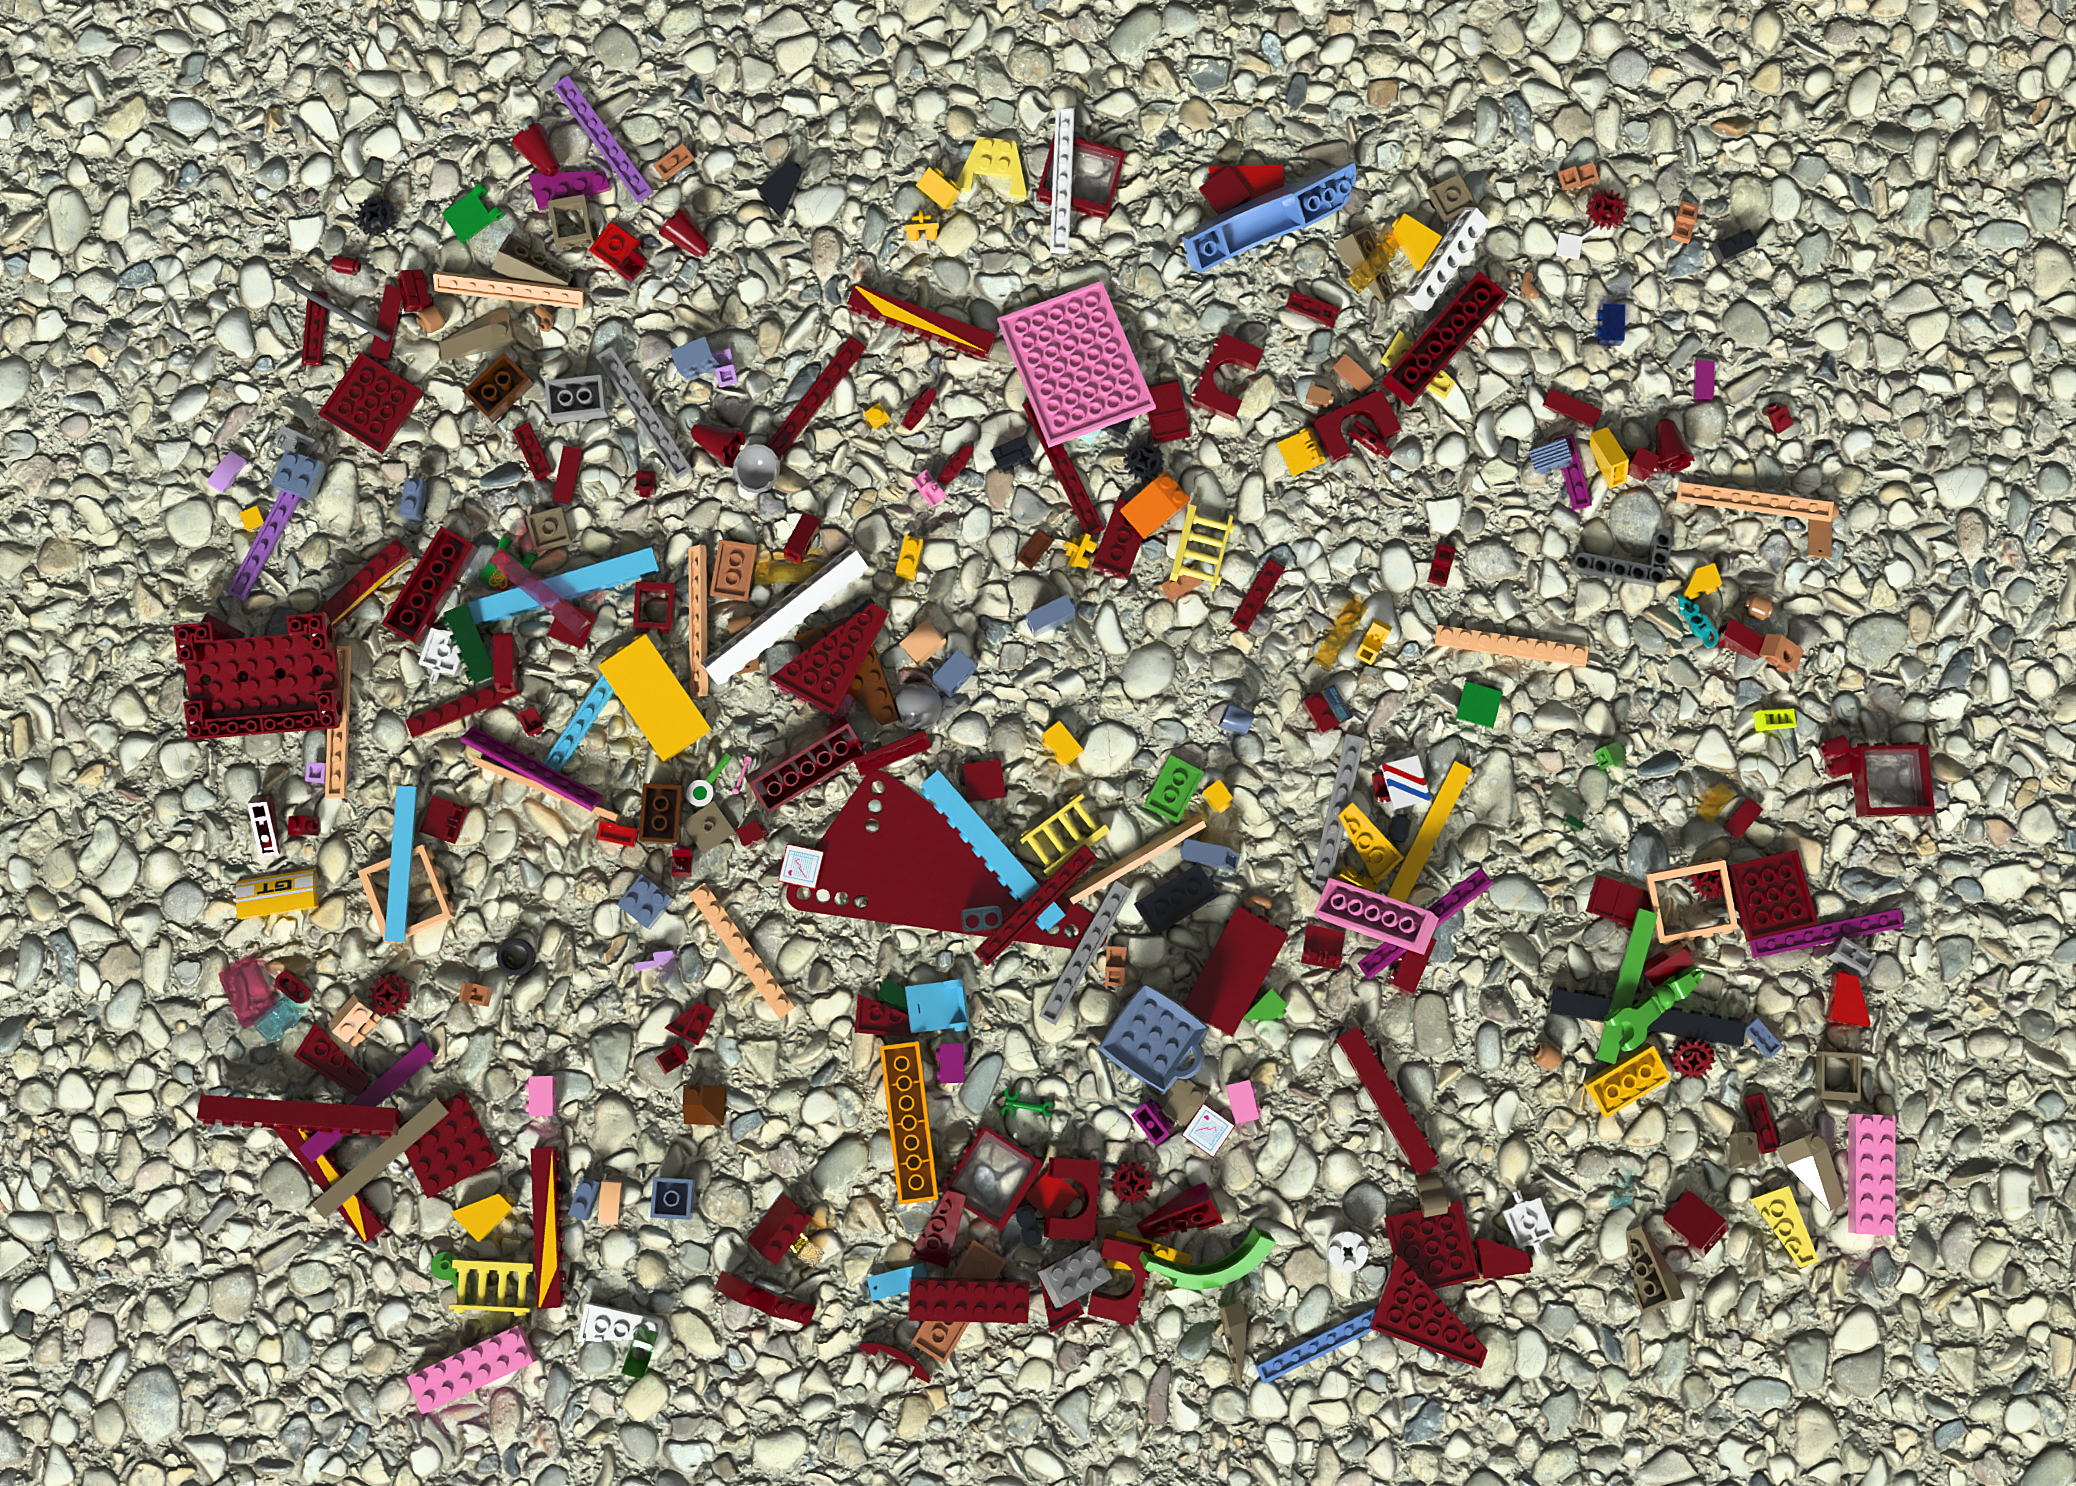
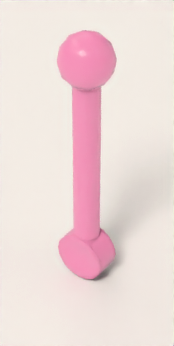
M749 756L744 758L745 764L743 766L736 786L732 789V792L734 794L739 793V786L742 782L748 764H751L752 759Z

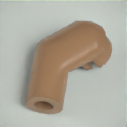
M1255 893L1242 900L1247 908L1255 904L1262 905L1264 909L1272 907L1271 898L1261 893Z

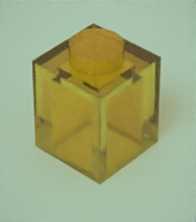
M802 1233L790 1247L791 1252L797 1258L812 1268L820 1262L825 1254V1251L817 1243Z

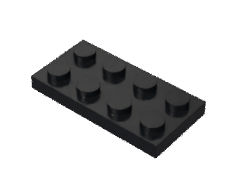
M1198 863L1133 905L1155 937L1220 895Z

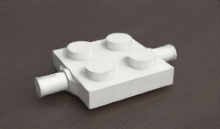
M449 628L447 630L430 629L418 663L433 670L429 680L432 683L437 684L440 673L456 676L461 664L457 657V653H460L457 645L453 647L449 636L452 634Z
M1520 1190L1514 1191L1512 1194L1517 1204L1502 1212L1517 1249L1533 1246L1537 1257L1544 1255L1541 1242L1555 1234L1540 1197L1524 1201Z

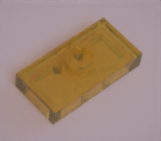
M1719 782L1695 812L1711 824L1734 797L1735 793Z

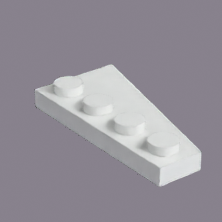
M586 1302L577 1342L633 1340L638 1326L658 1332L656 1340H659L664 1319Z

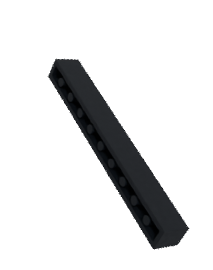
M1556 986L1555 989L1549 990L1546 1013L1605 1023L1604 1017L1608 1014L1612 999L1605 998V994L1594 993V996L1586 995L1587 991L1575 990L1573 993L1568 992L1565 987ZM1633 1000L1632 1006L1636 1004L1639 1000ZM1671 1007L1670 1010H1665L1647 1028V1031L1691 1039L1697 1037V1040L1704 1039V1041L1743 1047L1746 1023L1740 1022V1018L1728 1017V1020L1721 1019V1015L1709 1013V1016H1703L1701 1011L1690 1010V1013L1682 1012L1683 1008Z

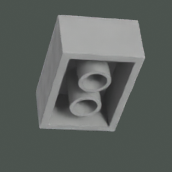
M602 375L545 381L547 413L552 424L608 417L606 387Z
M1095 1243L1078 1249L1038 1272L1055 1308L1068 1304L1112 1279Z

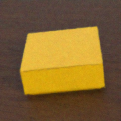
M257 505L239 513L247 531L262 526L265 522Z

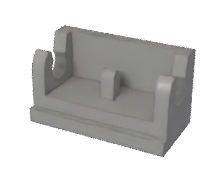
M283 425L280 426V430L274 440L277 448L283 451L286 449L314 459L320 447L316 440Z
M1845 937L1838 940L1833 945L1835 948L1827 955L1828 959L1859 978L1870 973L1877 957Z

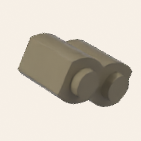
M1438 1172L1415 1176L1414 1183L1423 1216L1429 1217L1447 1213L1448 1207L1451 1204L1449 1195H1445L1443 1190L1446 1188L1444 1178L1440 1177Z

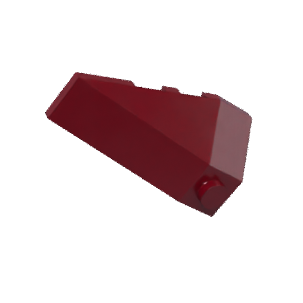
M1206 1182L1186 1189L1136 1225L1144 1238L1168 1235L1170 1231L1180 1230L1181 1233L1187 1232V1229L1197 1227L1199 1230H1204L1224 1223L1211 1189Z

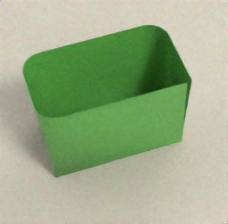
M638 1326L624 1361V1367L621 1370L622 1374L637 1379L644 1377L654 1351L658 1332ZM637 1347L644 1348L647 1353L644 1359H636L633 1356V1350Z

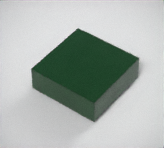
M1570 815L1564 817L1561 824L1577 832L1582 831L1585 826L1584 822Z

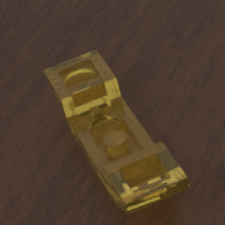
M1389 232L1376 244L1377 247L1361 266L1357 267L1346 279L1347 283L1357 294L1362 292L1383 271L1397 253L1400 245Z
M796 562L755 565V585L804 582L827 563L802 562V564Z
M1351 598L1312 662L1329 671L1368 607Z

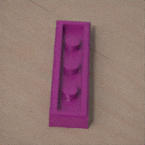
M1569 434L1554 438V441L1566 438L1573 462H1569L1570 466L1561 469L1572 511L1591 507L1592 503L1574 435Z

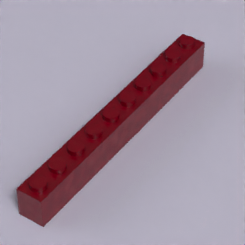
M200 1095L196 1118L202 1121L203 1125L215 1126V1123H222L224 1127H234L237 1124L248 1129H253L254 1126H261V1129L273 1130L274 1127H280L283 1131H293V1128L307 1133H312L313 1130H320V1133L332 1134V1131H339V1134L352 1135V1132L365 1137H371V1134H379V1137L391 1138V1135H398L401 1111L397 1108Z

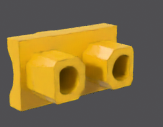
M919 210V216H912V222L920 221V224L905 225L909 241L919 240L918 230L925 229L926 240L937 238L939 223L924 224V221H931L930 215H923V210Z
M1087 533L1085 535L1080 534L1078 539L1073 537L1071 542L1065 541L1063 546L1067 548L1066 555L1071 556L1067 566L1082 569L1088 567L1090 559L1083 556L1084 551L1093 553L1097 546V543L1090 539L1091 535Z

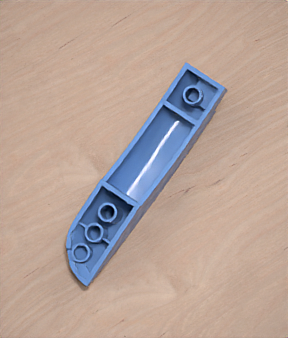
M1355 162L1324 171L1269 192L1195 227L1193 232L1182 237L1186 249L1184 255L1189 265L1197 273H1202L1250 248L1298 229H1304L1337 212L1347 203L1352 187L1355 186Z

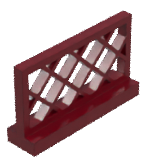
M922 730L867 752V754L855 758L853 761L860 777L929 750L931 745L926 731Z

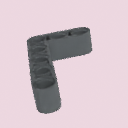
M1661 530L1652 537L1647 564L1589 553H1579L1571 560L1570 566L1574 572L1657 587L1667 577L1672 535L1669 531ZM1658 537H1663L1665 544H1661L1658 541ZM1655 555L1661 556L1662 563L1656 561ZM1577 559H1582L1585 563V566H1579L1577 563ZM1596 562L1603 565V570L1597 569ZM1619 566L1622 569V574H1618L1614 567ZM1633 570H1638L1641 573V577H1636ZM1652 573H1656L1659 576V581L1653 579Z

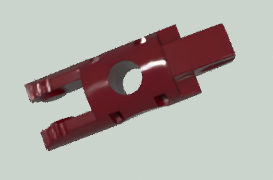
M926 388L916 397L901 422V425L906 430L911 431L925 416L937 395L936 389Z
M1356 420L1354 425L1364 433V436H1360L1351 429H1349L1347 434L1376 456L1380 454L1388 459L1393 451L1386 446L1387 442Z
M968 444L965 445L959 453H954L950 461L944 465L937 478V481L942 486L946 487L968 464L967 460L973 454L972 452H974L973 447Z

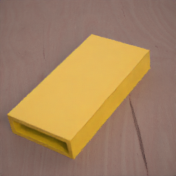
M640 634L633 638V643L627 647L623 645L616 650L617 654L614 656L603 658L598 668L661 760L665 763L712 731V729L646 634L643 636Z

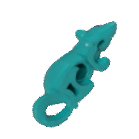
M1678 594L1679 615L1683 614L1689 624V629L1696 637L1703 639L1705 647H1714L1719 641V635L1713 628L1714 626L1711 625L1708 617L1699 612L1698 604L1692 606L1688 599ZM1711 630L1715 636L1713 642H1709Z

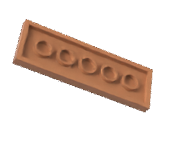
M973 1239L950 1278L996 1279L1007 1260ZM924 1321L911 1344L945 1364L970 1322Z

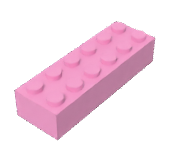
M1332 878L1328 879L1314 911L1324 921L1423 955L1439 920L1431 911Z
M1848 1114V1233L1895 1236V1116Z
M520 1324L408 1376L407 1379L421 1413L424 1414L537 1361L525 1329Z

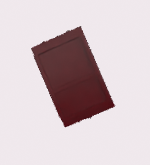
M1178 379L1147 385L1156 409L1147 412L1154 445L1190 438L1189 424Z
M1596 875L1585 912L1633 927L1638 908L1651 912L1648 891Z

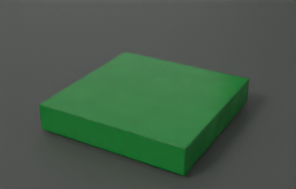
M1465 682L1455 719L1493 729L1503 692Z

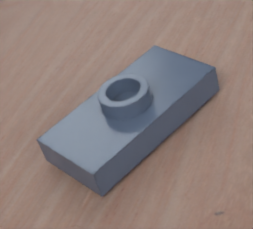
M1758 1016L1746 1025L1745 1034L1767 1059L1772 1058L1784 1047Z

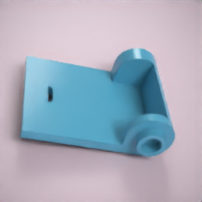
M964 979L905 987L911 1033L954 1028L956 1032L966 1030V1026H970Z

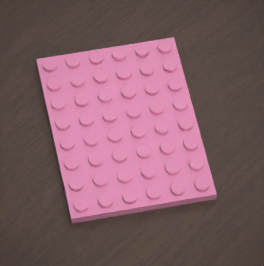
M1102 281L997 318V323L1048 447L1156 409Z

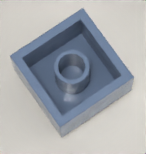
M705 336L670 350L677 371L686 380H695L700 377L699 375L715 372L717 367H721L714 346Z
M285 449L272 485L280 491L314 502L327 466L321 461Z
M959 649L956 652L951 651L945 658L947 660L943 666L939 665L932 673L934 674L932 677L933 683L950 698L976 671L975 663Z
M641 874L617 905L645 928L651 930L675 899Z
M653 1177L650 1217L693 1219L696 1179Z

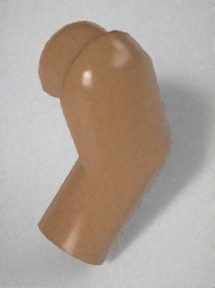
M1525 272L1521 291L1528 298L1537 299L1539 291L1531 284L1533 274Z
M539 305L534 311L542 318L539 328L543 332H549L553 327V316Z

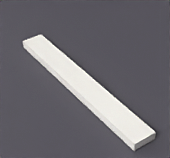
M1056 108L1050 253L1069 254L1074 108Z

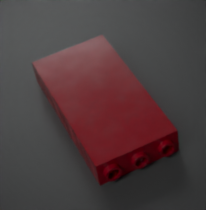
M1243 905L1241 908L1239 906L1235 908L1182 1004L1183 1007L1201 1021L1230 1037L1234 1036L1289 935L1285 933V928L1277 924L1274 927L1268 923L1269 920L1261 915L1256 917L1251 914V909Z

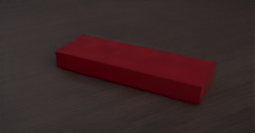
M1552 388L1549 389L1542 405L1544 408L1593 429L1596 427L1602 410Z
M530 422L513 429L512 431L535 480L538 481L553 474Z
M563 446L552 497L553 502L572 505L583 452L582 449Z
M1760 1092L1743 1097L1752 1130L1757 1134L1760 1155L1777 1151L1776 1148L1780 1145L1764 1093Z

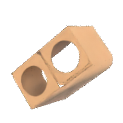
M925 620L899 644L913 663L919 667L946 643V639L928 620Z

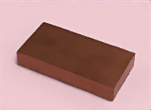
M1038 529L1016 557V560L1032 570L1052 545L1054 539L1041 529Z

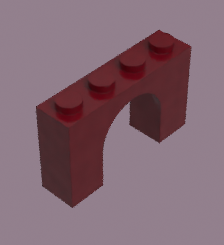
M1222 333L1220 338L1216 337L1212 347L1215 348L1213 355L1209 354L1205 363L1208 367L1206 371L1202 370L1198 379L1201 383L1198 388H1194L1191 398H1193L1192 405L1234 422L1242 400L1219 390L1214 382L1213 374L1217 368L1228 363L1237 364L1255 372L1264 350Z
M1375 389L1371 390L1361 399L1356 397L1350 400L1349 404L1344 407L1339 405L1333 408L1331 413H1322L1315 417L1312 426L1332 465L1348 458L1351 454L1341 432V423L1348 416L1363 415L1369 418L1383 440H1387L1400 433L1402 428L1382 389L1378 391Z
M1049 1157L1048 1177L1073 1179L1078 1182L1084 1192V1203L1081 1210L1072 1217H1045L1044 1237L1095 1241V1236L1098 1233L1096 1216L1099 1215L1097 1196H1100L1101 1191L1100 1184H1098L1099 1176L1102 1174L1100 1161Z
M1105 1233L1101 1258L1128 1265L1135 1275V1282L1130 1290L1120 1295H1111L1092 1290L1087 1315L1134 1325L1135 1319L1139 1320L1141 1308L1138 1305L1140 1300H1144L1146 1289H1143L1144 1281L1148 1282L1150 1274L1149 1271L1144 1269L1139 1256L1142 1251L1154 1255L1155 1251H1152L1151 1244Z

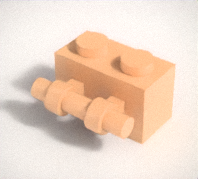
M353 994L329 1021L328 1026L335 1035L345 1042H348L354 1036L349 1043L356 1047L366 1039L365 1036L372 1028L375 1029L378 1025L377 1022L382 1017L378 1013L370 1017L373 1014L370 1006Z

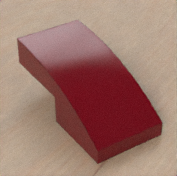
M1437 543L1427 579L1428 583L1446 586L1454 559L1455 547Z
M1749 796L1723 825V828L1736 839H1739L1763 811V808Z

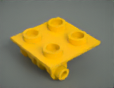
M1304 428L1300 430V433L1276 443L1292 477L1326 462L1311 428L1308 430Z
M1342 866L1341 873H1338L1336 877L1338 881L1347 884L1351 881L1350 885L1355 883L1356 887L1360 886V888L1374 893L1376 891V884H1374L1375 881L1368 876L1362 877L1358 875L1357 871L1350 866H1347V868Z

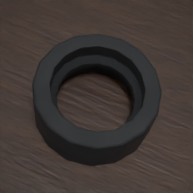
M512 938L500 945L496 959L502 971L510 975L519 976L526 974L532 969L536 954L529 942L523 939ZM515 945L523 947L528 955L526 963L520 968H511L505 961L506 951Z

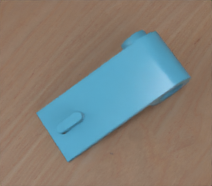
M925 1263L867 1277L872 1301L908 1292L909 1277H928Z

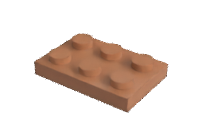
M719 540L710 596L748 602L757 545Z

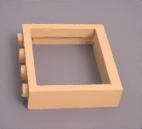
M425 845L413 848L412 857L418 854L421 855L443 913L408 927L406 937L455 918L453 914L455 912L452 901H448L446 896L448 889L440 880V876H442L441 871L433 862V858H435L434 853H432L431 848ZM391 858L357 871L383 940H385L387 914L371 874L389 867ZM384 941L386 944H392V943H394V942Z
M1723 858L1644 872L1651 911L1658 914L1655 923L1656 937L1663 945L1675 943L1674 940L1682 939V941L1694 940L1695 936L1711 937L1717 932L1728 934L1732 933L1733 929H1738L1726 861ZM1720 869L1729 923L1664 934L1654 881Z

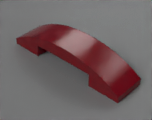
M875 1341L861 1342L858 1346L859 1349L875 1357L878 1351L881 1350L915 1367L911 1375L927 1383L931 1381V1376L926 1368L911 1354L896 1346Z

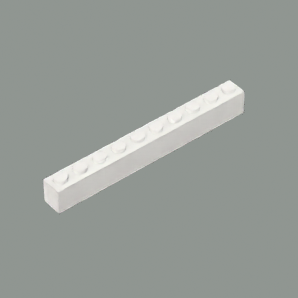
M849 546L700 664L717 685L727 682L730 676L742 670L746 663L756 659L764 649L773 646L778 638L787 635L792 627L802 623L806 616L816 612L820 605L834 598L835 594L841 589L848 587L852 580L862 576L865 570L868 569V566L857 550Z

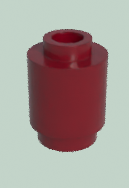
M338 254V256L334 255L332 258L331 267L337 273L356 276L361 271L362 265L358 257Z

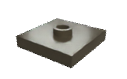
M1460 173L1426 190L1443 223L1459 216L1465 207L1477 206Z
M563 506L525 516L535 553L572 543Z
M714 801L682 822L704 855L736 833Z

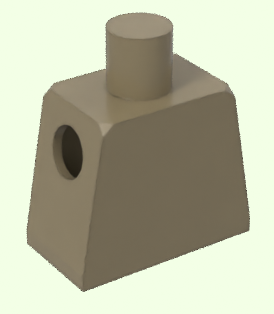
M1736 1122L1737 1132L1729 1137V1168L1750 1169L1760 1164L1757 1134L1749 1132L1748 1122Z

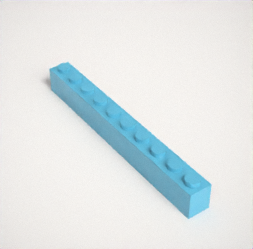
M641 547L637 549V552H624L614 559L611 557L601 560V563H588L583 565V568L577 570L575 568L564 571V574L558 576L557 574H551L541 581L531 580L528 582V585H515L505 592L495 591L491 593V596L485 598L483 596L475 597L472 599L473 601L468 602L475 626L479 628L561 603V601L565 602L661 573L655 551L652 547Z
M939 770L921 784L923 788L921 793L926 799L929 800L931 798L936 803L933 805L940 814L944 812L948 817L946 819L948 824L953 829L955 827L958 828L961 832L959 836L965 843L969 841L972 844L973 848L971 850L978 858L982 856L986 860L984 865L991 872L994 870L999 875L997 879L1003 886L1008 885L1012 890L1009 892L1016 901L1020 899L1024 903L1040 887L1035 879ZM1053 902L1036 918L1035 923L1041 930L1046 929L1049 931L1065 917V914Z

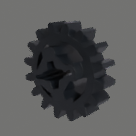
M371 197L370 202L365 199L364 206L358 205L361 210L355 211L357 216H359L355 218V221L359 223L357 226L360 230H363L365 235L369 234L372 238H374L375 234L379 238L382 237V233L389 235L387 230H394L392 224H397V221L394 219V217H397V213L394 211L395 208L392 204L390 205L387 199L383 202L381 197H378L377 200Z
M1144 440L1143 445H1140L1137 441L1136 447L1130 445V452L1125 451V456L1128 458H1123V463L1127 464L1124 466V470H1130L1128 476L1134 475L1135 481L1139 477L1141 482H1144L1145 478L1150 482L1152 476L1158 477L1157 471L1162 472L1163 468L1159 465H1164V460L1160 459L1163 457V453H1158L1159 447L1153 448V442L1146 445V440ZM1136 453V459H1133V461H1131L1132 456ZM1141 457L1144 459V461H1147L1146 466L1143 462H1140ZM1154 462H1156V466L1153 470H1151V464H1154Z

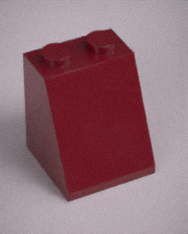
M1688 1189L1686 1193L1682 1192L1677 1197V1203L1673 1208H1667L1663 1214V1221L1700 1257L1704 1258L1729 1228L1726 1219Z

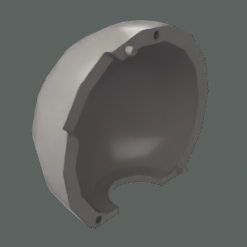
M754 444L747 446L739 452L734 461L733 471L735 478L741 488L747 492L761 493L768 491L774 486L778 478L780 461L773 450L765 445Z
M912 682L903 686L896 694L895 698L899 715L905 728L913 731L926 730L932 727L939 719L942 711V699L938 691L931 685L923 682Z

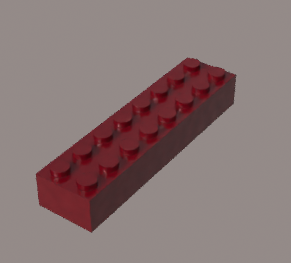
M1479 271L1386 374L1381 384L1411 408L1504 303L1508 293Z

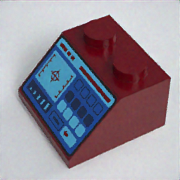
M1335 685L1320 690L1301 703L1320 736L1353 718Z

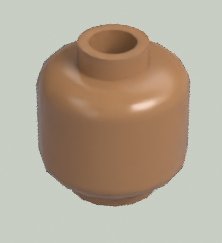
M432 305L419 311L416 320L423 332L433 333L444 327L446 315L442 309Z
M1754 593L1751 598H1746L1743 608L1747 609L1746 614L1748 617L1763 621L1766 617L1770 618L1774 603H1772L1770 597Z
M1548 1041L1537 1043L1532 1051L1534 1062L1548 1070L1554 1069L1562 1063L1561 1048Z

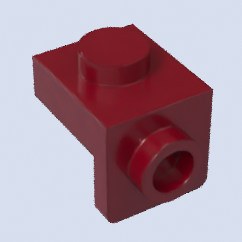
M632 249L629 258L617 267L616 272L631 283L645 271L647 258L642 253Z
M1773 402L1761 411L1764 416L1769 418L1773 430L1777 434H1780L1794 424L1785 404Z
M534 704L516 712L525 730L526 737H535L542 733L544 723Z
M1383 772L1372 773L1373 792L1377 801H1391Z
M309 815L289 816L288 836H318L320 818Z
M686 846L672 847V877H692V848Z
M679 1042L655 1058L665 1075L689 1059L686 1048L681 1046Z

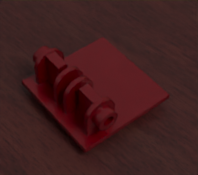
M432 796L419 832L456 844L469 808Z
M1307 925L1301 963L1339 970L1342 962L1341 955L1345 932Z

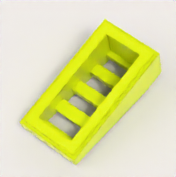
M1794 708L1759 710L1753 713L1756 731L1797 727ZM1784 714H1787L1788 723H1786Z

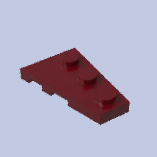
M858 994L854 1033L913 1037L914 1033H911L909 1015Z
M1056 1260L1053 1261V1262H1051L1050 1264L1044 1266L1043 1268L1039 1269L1038 1271H1040V1270H1042V1269L1048 1267L1049 1265L1055 1263ZM1040 1278L1050 1333L1085 1314L1077 1299L1062 1307L1055 1308Z

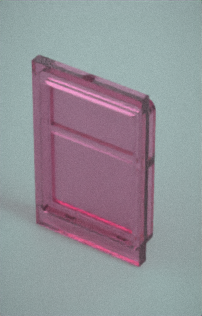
M255 956L218 973L220 982L243 1029H247L280 1012Z

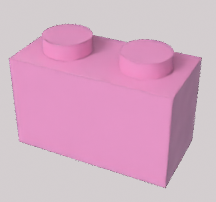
M556 1076L529 1077V1081H526V1092L529 1093V1100L526 1101V1112H529V1116L556 1115Z
M1246 1080L1225 1085L1234 1123L1238 1124L1259 1119L1258 1114H1261L1259 1102L1255 1103L1254 1095L1257 1093L1254 1083Z

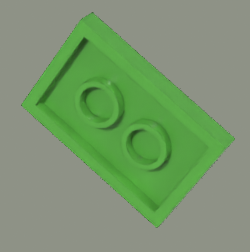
M1170 754L1144 806L1179 823L1204 771Z

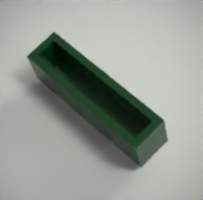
M463 604L444 612V617L441 618L446 629H450L452 635L449 638L453 647L457 645L460 652L457 653V657L460 663H464L467 671L464 672L468 682L472 681L474 685L492 678L493 665L467 605Z

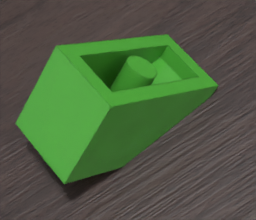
M1619 741L1606 745L1594 752L1601 770L1627 758L1626 749Z
M1269 989L1243 1018L1245 1020H1273L1276 1017L1280 1019L1287 1012L1285 1008L1288 1004L1272 989Z

